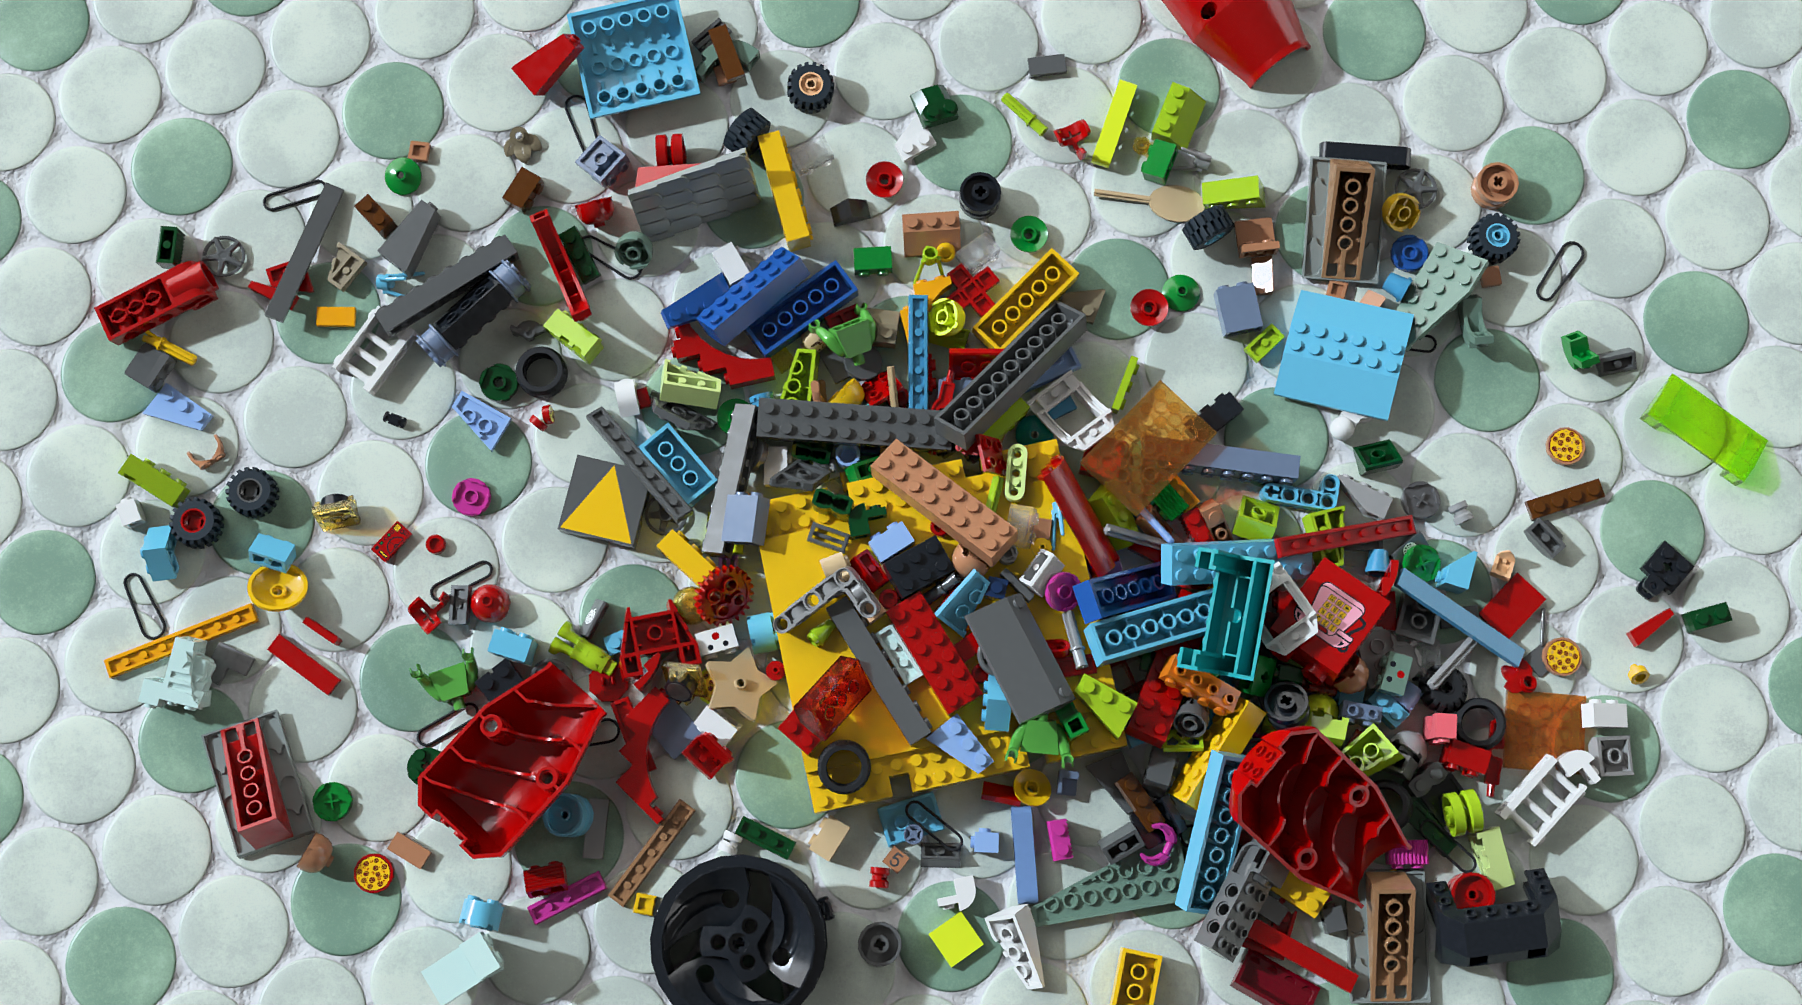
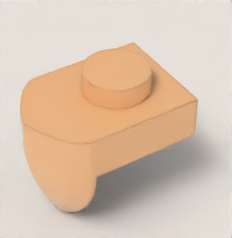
M1510 550L1499 552L1494 559L1489 575L1508 582L1515 564L1514 554Z

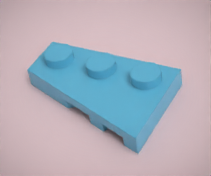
M973 569L934 614L964 638L968 626L965 616L974 612L977 605L981 603L990 582L977 570Z

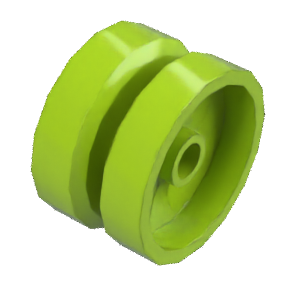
M1474 789L1462 790L1459 795L1456 792L1443 794L1442 808L1444 819L1453 837L1465 835L1466 830L1469 833L1483 831V811Z

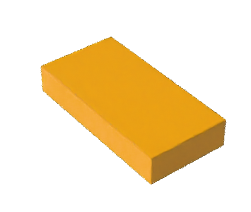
M317 307L316 326L355 327L356 308Z

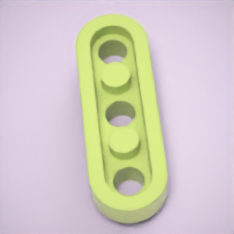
M1014 444L1008 450L1005 497L1010 502H1019L1024 497L1027 449L1022 444ZM1020 453L1021 457L1016 458L1014 457V454ZM1018 472L1020 475L1018 477H1015L1012 475V473ZM1016 490L1018 494L1013 496L1011 491Z

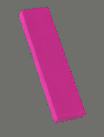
M600 871L569 885V890L554 893L528 906L527 909L534 924L538 925L608 889Z

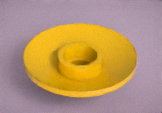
M1025 769L1016 775L1013 782V790L1016 797L1022 803L1036 807L1043 805L1050 798L1051 784L1042 772L1035 769Z

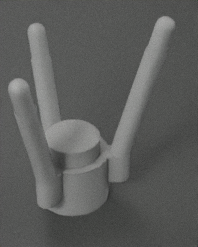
M1190 146L1188 148L1181 147L1182 151L1195 156L1193 164L1196 167H1172V170L1201 173L1202 169L1208 170L1212 156Z

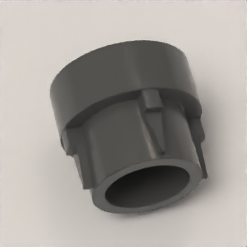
M1192 697L1187 698L1184 704L1178 708L1173 721L1175 729L1181 735L1189 738L1202 736L1206 732L1209 723L1210 708L1198 704L1197 700Z

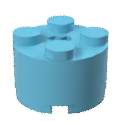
M773 612L746 617L754 655L780 649L777 632L773 628Z
M468 895V898L464 900L459 923L463 925L466 923L470 924L471 927L498 932L504 907H502V903H499V901L488 899L487 902H483V899H480V897Z

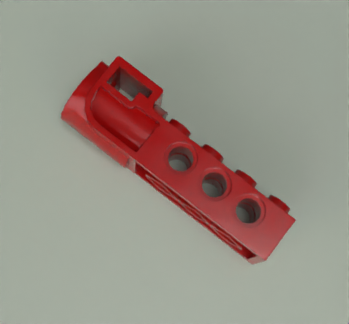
M187 261L94 307L108 340L119 346L190 309L196 311L218 300L215 291L219 287L210 268L203 261Z

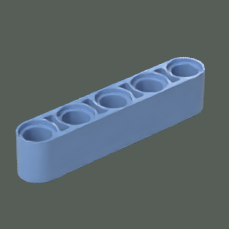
M1012 806L1011 821L1018 905L1038 903V888L1031 806Z

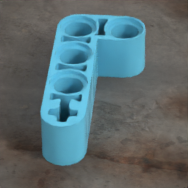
M1326 475L1320 481L1318 491L1267 483L1260 490L1259 497L1262 501L1270 504L1318 512L1335 508L1340 481L1336 475ZM1326 480L1333 483L1334 487L1332 489L1326 487ZM1268 489H1270V493L1273 494L1271 497H1269L1268 493L1266 492ZM1285 492L1292 494L1293 499L1291 501L1285 499ZM1303 496H1309L1312 499V503H1305ZM1328 499L1331 506L1325 507L1322 500Z

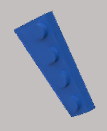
M722 272L661 311L668 330L697 321L696 317L704 309L710 307L717 298L729 291L730 288Z

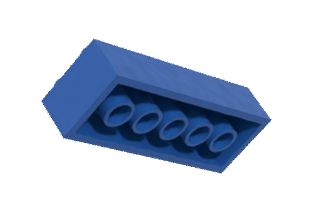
M780 247L770 257L760 262L758 267L752 272L747 273L740 282L733 285L728 292L717 298L710 307L704 309L696 319L708 336L721 345L726 346L806 279L810 272L799 256L784 247Z
M835 260L786 294L744 331L764 358L773 357L801 337L809 329V324L816 326L814 320L817 319L821 323L826 316L835 313L859 296L858 289Z
M1161 561L1089 579L1072 586L1085 624L1160 604L1177 597L1174 586L1161 583Z

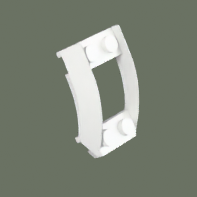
M1072 370L1026 402L1039 420L1060 441L1083 452H1086L1114 430L1112 410L1098 401L1083 383L1079 382ZM1071 394H1074L1097 417L1073 436L1067 434L1047 413Z
M1278 561L1274 564L1269 593L1283 584L1306 616L1276 638H1273L1266 626L1263 625L1261 640L1267 649L1286 656L1318 633L1316 611Z

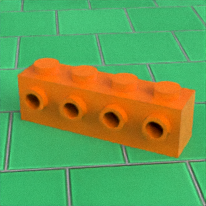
M1178 654L1166 658L1159 679L1163 680L1167 686L1175 687L1184 696L1194 698L1198 704L1211 708L1219 716H1225L1234 712L1241 691L1210 673L1177 667Z

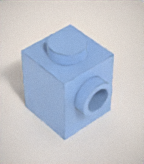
M979 828V832H975L974 836H971L970 848H974V852L998 853L999 833H993L989 828Z

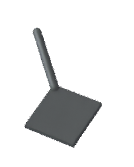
M1545 608L1541 610L1540 645L1523 658L1539 677L1548 671L1542 661V650L1545 647Z

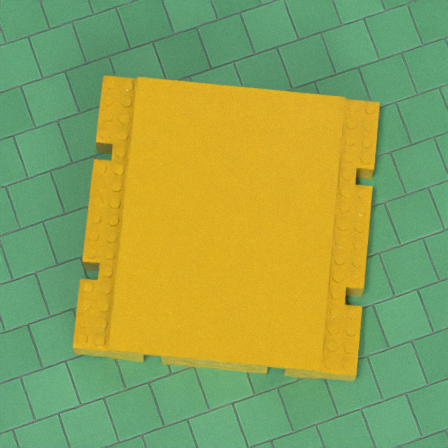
M1057 439L1025 445L1027 449L1025 492L1022 500L1010 502L1006 499V476L1003 477L1004 482L996 514L1018 530V540L1013 544L1017 548L1018 554L1015 562L1011 565H1003L998 561L993 567H990L984 575L987 580L989 576L1001 578L1000 573L1005 568L1019 579L1035 558L1032 553V545L1039 538L1029 537L1032 517L1052 520V503L1055 502L1045 482L1038 480L1037 476L1050 463L1052 457L1060 454ZM1009 449L1002 450L1003 459L1005 460L1006 465ZM1015 453L1014 457L1020 458L1021 454ZM961 459L932 465L985 506L993 476H999L983 472L981 459H979L981 474L966 478ZM1018 472L1012 473V475L1015 477H1018L1020 475ZM874 477L846 483L848 496L854 501V507L861 503H865L866 510H869V507L873 505L886 507L887 518L868 521L871 536L878 532L884 533L888 530L887 526L895 521L897 523L902 521L915 540V544L903 552L934 536L930 530L931 521ZM815 490L770 499L764 546H759L774 619L826 578L819 560L839 553L807 541L813 522L850 534L848 521L839 520L832 514H820L813 509L812 499ZM1016 490L1011 491V494L1013 496H1016L1018 492ZM1056 518L1055 550H1052L1051 553L1065 565L1061 572L1074 574L1081 583L1089 580L1090 577L1082 548L1065 519H1063L1065 535H1061L1059 519ZM1051 524L1050 539H1049L1050 543H1051V535H1052V524ZM815 528L816 532L842 541L845 539L844 537ZM948 534L944 537H937L951 561L952 554L959 542ZM814 535L812 536L814 539L842 548L840 544ZM850 536L843 556L847 555L850 561L853 557L868 549L881 566L869 546L870 537L851 540ZM890 581L873 593L878 600L883 590L892 589L895 591ZM933 584L920 592L923 595L936 585ZM1007 585L1005 597L1018 594L1010 585ZM847 594L834 598L791 631L782 634L777 632L793 710L805 698L835 724L832 731L809 756L801 750L815 814L893 798L890 778L909 776L912 794L1025 770L1030 767L1027 752H1020V750L1018 751L1016 763H1013L1014 758L1008 757L1007 761H1005L1011 737L1019 726L1012 709L1009 732L985 730V722L981 721L982 709H986V706H983V695L947 716L924 676L907 685L911 692L908 696L912 702L916 700L919 704L921 717L923 719L926 717L932 725V728H930L931 733L955 714H958L994 762L978 774L927 740L926 737L910 746L837 627L822 646L815 647L807 638L809 630L825 622L827 619L832 620L826 608L845 596L850 600ZM948 594L946 596L942 595L929 605L933 613H935V609ZM1034 594L1033 599L1029 603L1026 602L1045 640L1064 639L1069 642L1062 617L1063 612L1051 608L1046 601L1045 594L1043 597ZM816 595L811 596V602L814 605H817L819 602ZM983 597L981 603L977 605L975 611L997 601L985 599ZM1077 605L1070 611L1074 613L1082 646H1085L1084 653L1092 654L1083 632L1090 623H1084L1079 605ZM855 610L859 617L862 616L858 610ZM885 614L870 625L868 623L869 626L866 628L870 634L872 632L875 634L889 626L891 622ZM936 616L953 645L963 639L961 635ZM781 619L780 625L786 629L788 623L785 619ZM969 625L966 628L965 637L972 632ZM877 643V646L880 649V651L883 650L881 644ZM977 654L965 662L970 673H972L973 667L979 664ZM889 659L887 662L890 667H893L894 665ZM1110 664L1098 667L1097 674L1089 675L1116 690ZM1082 676L1065 678L1072 692L1076 689ZM898 677L900 683L904 684L902 678ZM977 683V685L983 693L984 684ZM1075 696L1076 699L1073 700L1077 711L1083 716L1089 732L1072 741L1068 739L1071 755L1074 759L1127 746L1124 730L1116 740L1095 715ZM1049 713L1048 720H1054L1057 724L1061 725L1056 713ZM837 740H851L858 743L866 750L870 759L871 772L868 781L860 790L851 794H837L830 791L824 786L818 775V760L821 752L826 746ZM840 750L829 758L827 772L831 779L837 783H851L860 775L861 761L854 752ZM1060 753L1059 755L1044 754L1046 765L1062 762Z

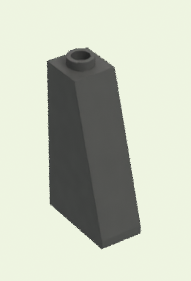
M422 199L377 250L383 258L409 278H412L441 218L437 212L438 208L430 201L427 204Z

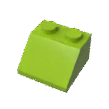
M1243 495L1234 521L1232 534L1249 540L1272 539L1277 528L1280 507Z

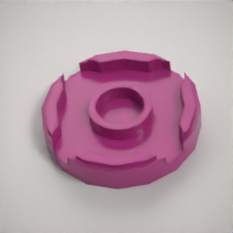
M468 478L455 486L452 493V502L461 514L471 517L478 516L485 512L490 505V489L481 480Z
M1059 572L1048 580L1045 588V597L1051 608L1067 612L1073 610L1078 605L1072 587L1081 583L1077 576L1069 572Z

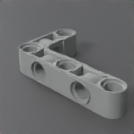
M846 566L822 580L774 619L773 628L780 634L791 631L842 592H846L854 603L853 606L865 618L877 615L880 612L881 605L855 569ZM843 571L849 573V581H845L842 578ZM812 595L818 597L819 602L817 605L811 602ZM867 603H871L873 605V613L867 612ZM781 619L787 621L788 627L786 629L781 627Z

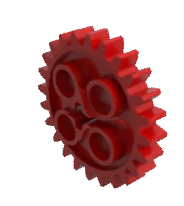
M724 564L722 570L716 566L714 573L709 570L710 576H702L705 581L698 582L701 587L700 589H695L698 595L694 596L693 599L697 601L694 606L697 608L696 612L710 625L713 623L718 627L719 624L722 626L726 625V621L730 624L733 623L734 618L739 621V614L745 615L743 610L750 609L747 603L753 602L749 596L754 595V592L751 590L754 585L750 583L752 579L747 576L748 574L738 566L735 568L730 564L728 568Z

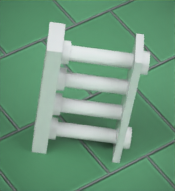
M380 306L371 310L367 321L343 353L335 358L334 365L332 366L339 373L344 368L363 381V389L372 396L375 395L417 339L416 335H418L415 330L408 327L406 330L396 334L399 340L395 345L391 346L372 333L373 328L379 323L374 313L377 312ZM366 338L387 351L388 355L384 360H378L360 347ZM355 353L376 367V371L372 376L366 375L349 363V360Z
M1546 754L1494 812L1504 820L1511 818L1531 836L1527 842L1534 847L1544 842L1546 839L1545 835L1576 800L1579 801L1586 794L1585 790L1588 788L1584 784L1578 783L1575 786L1555 768L1558 760L1549 754ZM1546 774H1551L1570 791L1563 801L1542 783V778ZM1533 788H1537L1557 806L1550 816L1529 798V793ZM1520 803H1524L1544 821L1537 830L1516 813V807Z

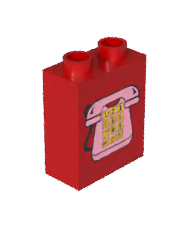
M1324 557L1300 588L1317 613L1318 633L1286 656L1270 649L1269 651L1283 662H1288L1291 658L1304 667L1301 672L1310 682L1316 685H1321L1325 682L1332 687L1383 618L1391 602ZM1294 598L1270 628L1269 632L1273 638H1276L1306 616Z

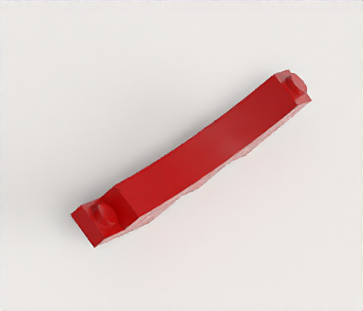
M655 686L622 719L635 735L619 750L632 766L616 783L656 824L660 825L665 820L662 817L664 812L657 805L651 806L659 797L650 777L648 751L651 735L658 718L671 701L668 699L669 696L666 694L665 689L662 687L658 689Z

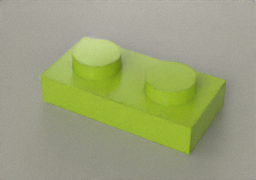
M1271 323L1244 348V351L1258 363L1285 336Z

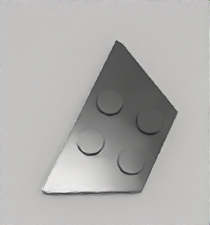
M652 390L649 397L653 413L657 414L660 419L670 421L682 430H714L716 428V421L680 403L661 401L660 393Z
M797 459L772 476L769 485L813 491L830 479V471L821 467L819 463L813 462L812 464L809 460Z

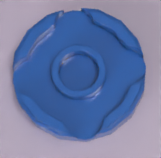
M1415 235L1399 237L1392 244L1390 250V259L1393 265L1404 272L1420 270L1429 256L1425 241Z

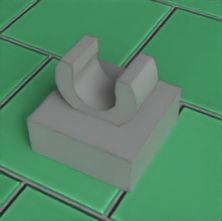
M835 458L831 459L828 464H820L821 467L830 471V479L826 482L840 478Z

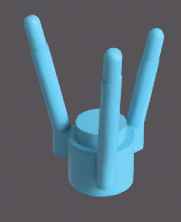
M415 272L413 276L424 275L425 272ZM404 273L378 274L376 287L381 289L383 294H390L396 297L403 294L390 289L394 288L395 281H404L408 276Z
M1053 502V510H1051L1052 550H1055L1056 518L1059 519L1062 536L1065 535L1063 523L1065 518L1056 502Z

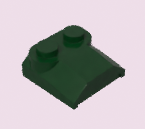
M937 84L923 88L910 95L923 129L955 121L959 117L957 113L958 106L955 101L951 100L944 85Z

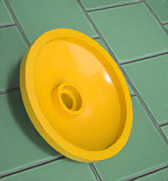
M292 564L287 573L262 566L253 572L248 580V596L257 607L272 612L286 611L300 604L305 598L308 591V581L304 572Z

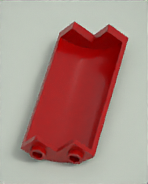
M1056 455L1050 459V463L1041 470V474L1037 478L1045 482L1092 566V569L1089 570L1091 576L1094 578L1105 576L1116 566L1114 562H1118L1120 557L1109 537L1105 535L1099 519L1064 456Z

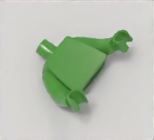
M864 302L861 308L858 304L854 308L855 314L860 317L828 330L820 327V321L816 319L814 320L816 327L809 324V331L816 334L836 355L852 358L854 365L857 366L865 363L863 353L872 349L876 325L870 312L866 310L867 304Z
M471 647V653H466L465 649H462V658L465 662L429 673V676L422 671L420 664H416L418 670L412 671L409 668L412 678H416L426 692L438 702H452L455 711L463 710L466 708L463 698L472 695V691L476 687L474 682L478 680V665L473 647Z
M1049 714L1021 723L1014 731L1005 761H1007L1008 757L1014 758L1013 763H1016L1019 750L1020 752L1059 755L1060 753L1062 768H1065V763L1067 762L1071 763V767H1074V758L1071 755L1066 733L1056 721L1048 720Z

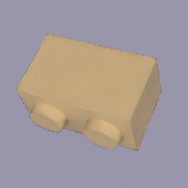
M831 815L828 818H823L819 825L822 829L818 835L814 833L808 842L811 845L809 848L811 851L829 862L850 830V827Z

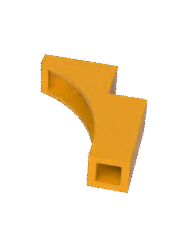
M940 275L935 277L934 280L927 281L923 279L913 284L914 295H928V312L931 311L932 304L946 291L951 289L950 276ZM905 306L903 310H900V318L908 347V306Z

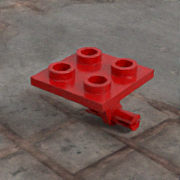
M886 370L861 385L865 393L864 399L869 405L878 406L886 401L888 406L891 407ZM896 378L898 394L899 392L905 390V388Z
M976 434V442L968 450L958 445L955 446V449L964 455H980L983 472L1006 476L1007 465L1003 459V447L998 438Z

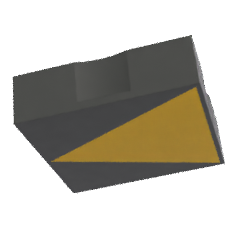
M577 454L558 530L562 533L587 539H599L612 545L636 550L642 527L643 512L649 501L650 492L628 466Z

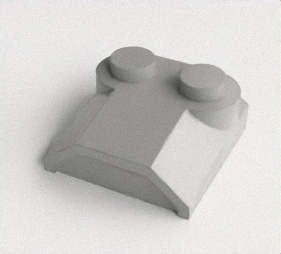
M1630 735L1592 737L1588 744V750L1595 759L1590 762V765L1592 764L1597 768L1599 777L1635 775L1633 772Z

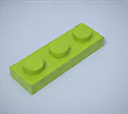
M1131 355L1111 407L1114 414H1117L1119 409H1124L1127 401L1124 399V395L1126 392L1130 393L1133 385L1130 379L1132 374L1136 375L1140 365L1137 364L1138 358Z

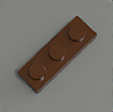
M1132 772L1115 783L1148 833L1155 830V828H1152V824L1164 823L1166 821Z

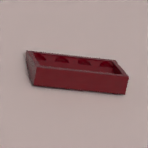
M1249 949L1230 984L1234 989L1262 1005H1313L1321 989L1266 956Z

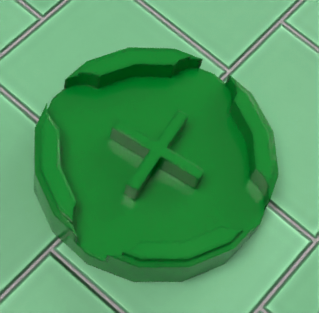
M1419 544L1407 550L1403 557L1402 565L1403 568H1406L1427 583L1436 578L1441 568V559L1433 547Z
M329 782L321 785L313 795L314 812L325 821L343 819L352 808L353 797L351 791L345 785L338 782Z

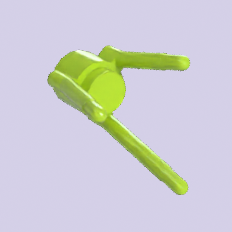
M931 246L924 248L921 263L913 284H916L919 280L924 265L932 266L937 263L940 275H944L941 257L938 256L936 248Z

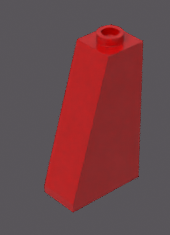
M562 34L515 64L511 69L534 96H544L582 52L584 46L575 34Z

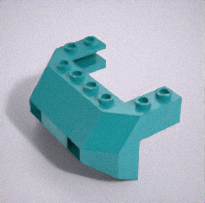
M1198 547L1195 556V567L1215 571L1216 576L1213 580L1214 587L1210 599L1209 615L1206 620V632L1202 641V651L1180 647L1177 656V667L1254 681L1275 560Z

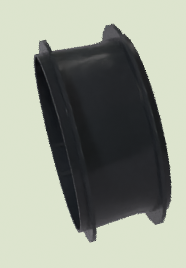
M744 854L714 858L698 864L682 875L664 895L654 916L650 936L651 963L658 984L672 1005H801L814 990L824 969L828 948L826 922L819 902L807 884L790 869L774 861ZM749 871L762 873L770 879L773 894L771 919L761 909L747 904L751 886ZM734 890L737 892L739 901L735 907L729 908L723 904L722 896L725 891ZM748 920H754L757 924L756 929L752 932L745 928V923ZM703 927L700 937L702 957L686 962L674 970L670 958V949L683 936ZM717 936H722L725 939V945L722 948L714 945V939ZM741 937L743 938L742 942L744 941L745 944L738 949L735 947L737 944L734 945V941ZM778 948H785L790 952V961L785 966H779L773 960V954ZM751 955L754 958L755 962L752 967H746L743 964L745 956ZM702 965H709L714 969V978L708 983L702 982L698 978L697 972ZM769 969L782 982L793 985L796 988L785 1000L780 1002L763 997L743 982L757 979Z

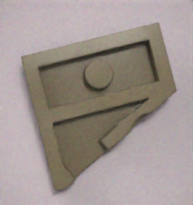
M338 242L336 258L332 260V269L329 271L327 280L344 293L368 263Z

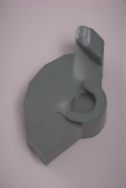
M532 320L523 321L517 327L510 325L513 336L524 337L527 341H533L535 337L545 333L543 325Z

